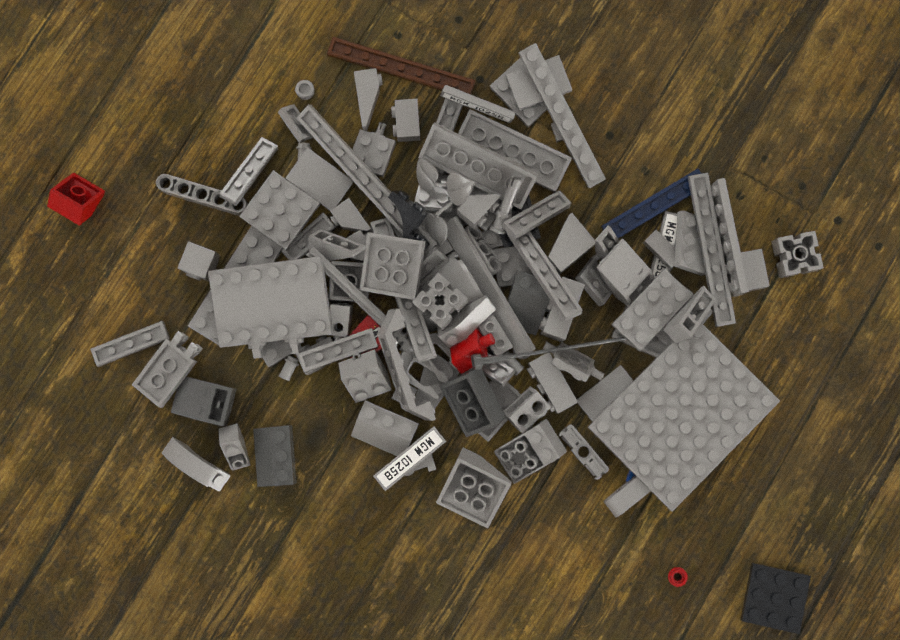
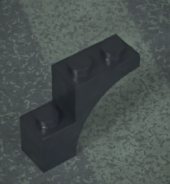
M402 190L392 191L388 198L395 204L401 215L403 223L402 238L425 241V236L418 232L415 233L428 215L424 211L425 208L418 202H412L406 192ZM425 242V249H424V251H425V250L427 249V247L429 246V243H428V242Z

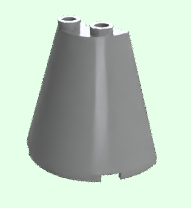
M455 251L450 252L447 255L449 262L437 273L450 282L451 287L449 289L452 292L457 288L468 298L469 302L466 304L468 305L483 297V294L463 261L458 259V254ZM433 275L422 286L419 285L418 294L422 290L425 293H427L430 290L428 283L435 277V275ZM438 298L436 305H444V298ZM428 312L424 315L422 313L428 332L437 331V325L430 320L432 314Z

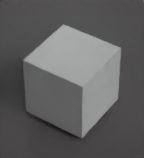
M188 241L178 269L185 272L186 276L196 280L204 279L209 281L208 271L216 269L221 255Z

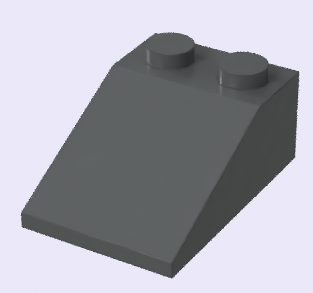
M516 270L507 301L526 333L536 335L550 299L533 274Z

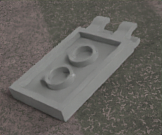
M180 331L174 335L172 340L165 339L132 384L159 408H163L197 363L193 358L203 349L198 344L192 342L186 350L182 345L189 337Z

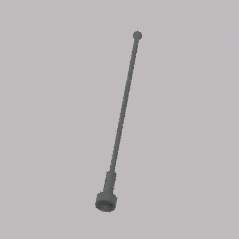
M619 337L506 356L500 354L481 357L480 354L471 355V362L475 371L483 369V365L505 362L506 359L619 342L626 339Z

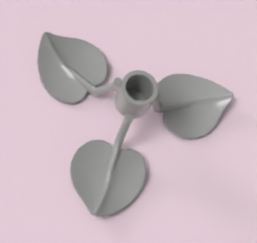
M421 158L418 159L416 171L419 185L426 191L433 190L434 186L447 187L448 196L452 200L437 211L435 215L429 213L425 219V230L438 243L437 246L441 247L447 238L448 228L446 222L439 215L453 204L457 206L463 205L469 198L475 181L464 177L460 173L453 172L448 175L447 184L436 182L438 172L434 165Z

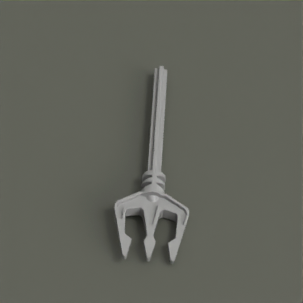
M313 247L306 256L309 258L322 256L325 274L377 324L382 326L386 315L326 257ZM403 328L393 331L392 334L396 337L397 344L400 345L399 350L404 361L403 367L409 376V383L438 399L439 397L431 385H421L408 372L413 362H417L407 332L404 333L402 331ZM438 333L429 334L432 343H435L449 357V365L456 369L451 363L450 349L438 337ZM431 359L419 363L433 372L436 379L443 383L449 381L444 372L439 371Z

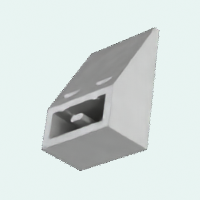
M621 239L596 267L615 298L628 306L655 278L651 269L624 239Z
M546 418L494 452L515 484L559 459L567 450Z

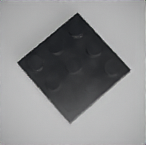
M751 563L740 620L800 634L811 576Z

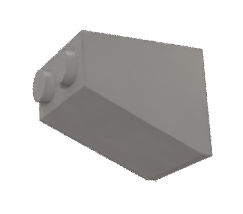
M573 213L567 217L547 257L559 275L595 245L594 238Z

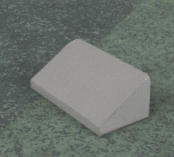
M655 230L643 244L670 270L675 265V247L661 233Z

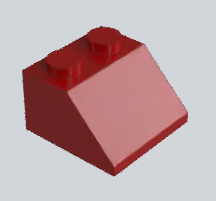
M73 172L50 189L47 207L80 226L92 216L105 195V190Z

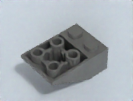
M185 377L176 390L171 413L219 426H227L237 389Z

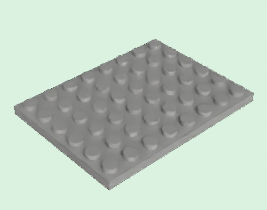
M701 323L691 338L678 343L673 341L588 428L673 512L780 400Z

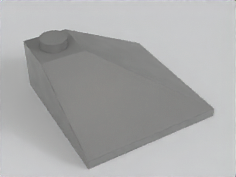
M463 447L436 503L479 525L489 528L512 481L483 457Z

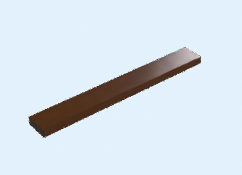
M332 37L327 52L329 57L368 69L376 68L378 72L442 91L445 85L472 94L476 81L336 37Z

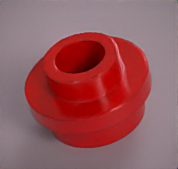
M674 567L669 571L668 581L673 586L681 587L687 582L688 576L683 568ZM676 573L680 574L679 580L674 579Z

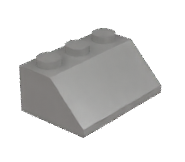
M365 400L351 436L398 456L410 446L419 423Z

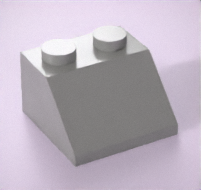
M331 261L360 290L363 263ZM329 278V301L355 302ZM361 291L368 298L369 292Z

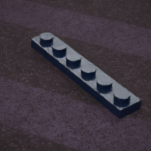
M699 169L694 170L602 225V231L607 226H610L617 238L622 237L689 197L691 193L688 176L702 173Z

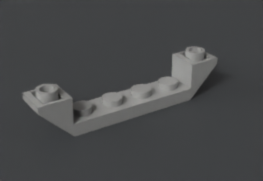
M400 308L390 309L377 336L401 408L423 420H436L434 415L435 408L430 401L415 403L416 397L410 389V379L404 370V361L397 349V339L392 334L393 331L405 327V317Z

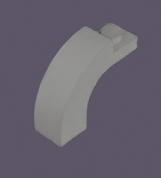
M174 437L171 438L162 451L165 458L174 466L206 487L209 486L220 492L230 478L229 473L209 463L196 454L187 444Z

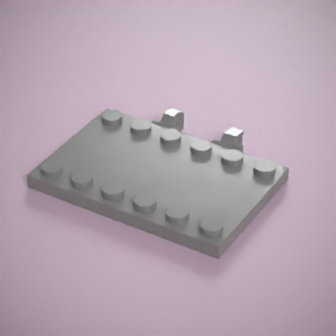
M322 256L208 271L220 348L248 344L249 349H252L253 358L255 359L265 356L262 354L263 345H267V342L285 340V343H289V346L292 347L291 354H298L302 352L301 343L304 342L305 337L333 334Z

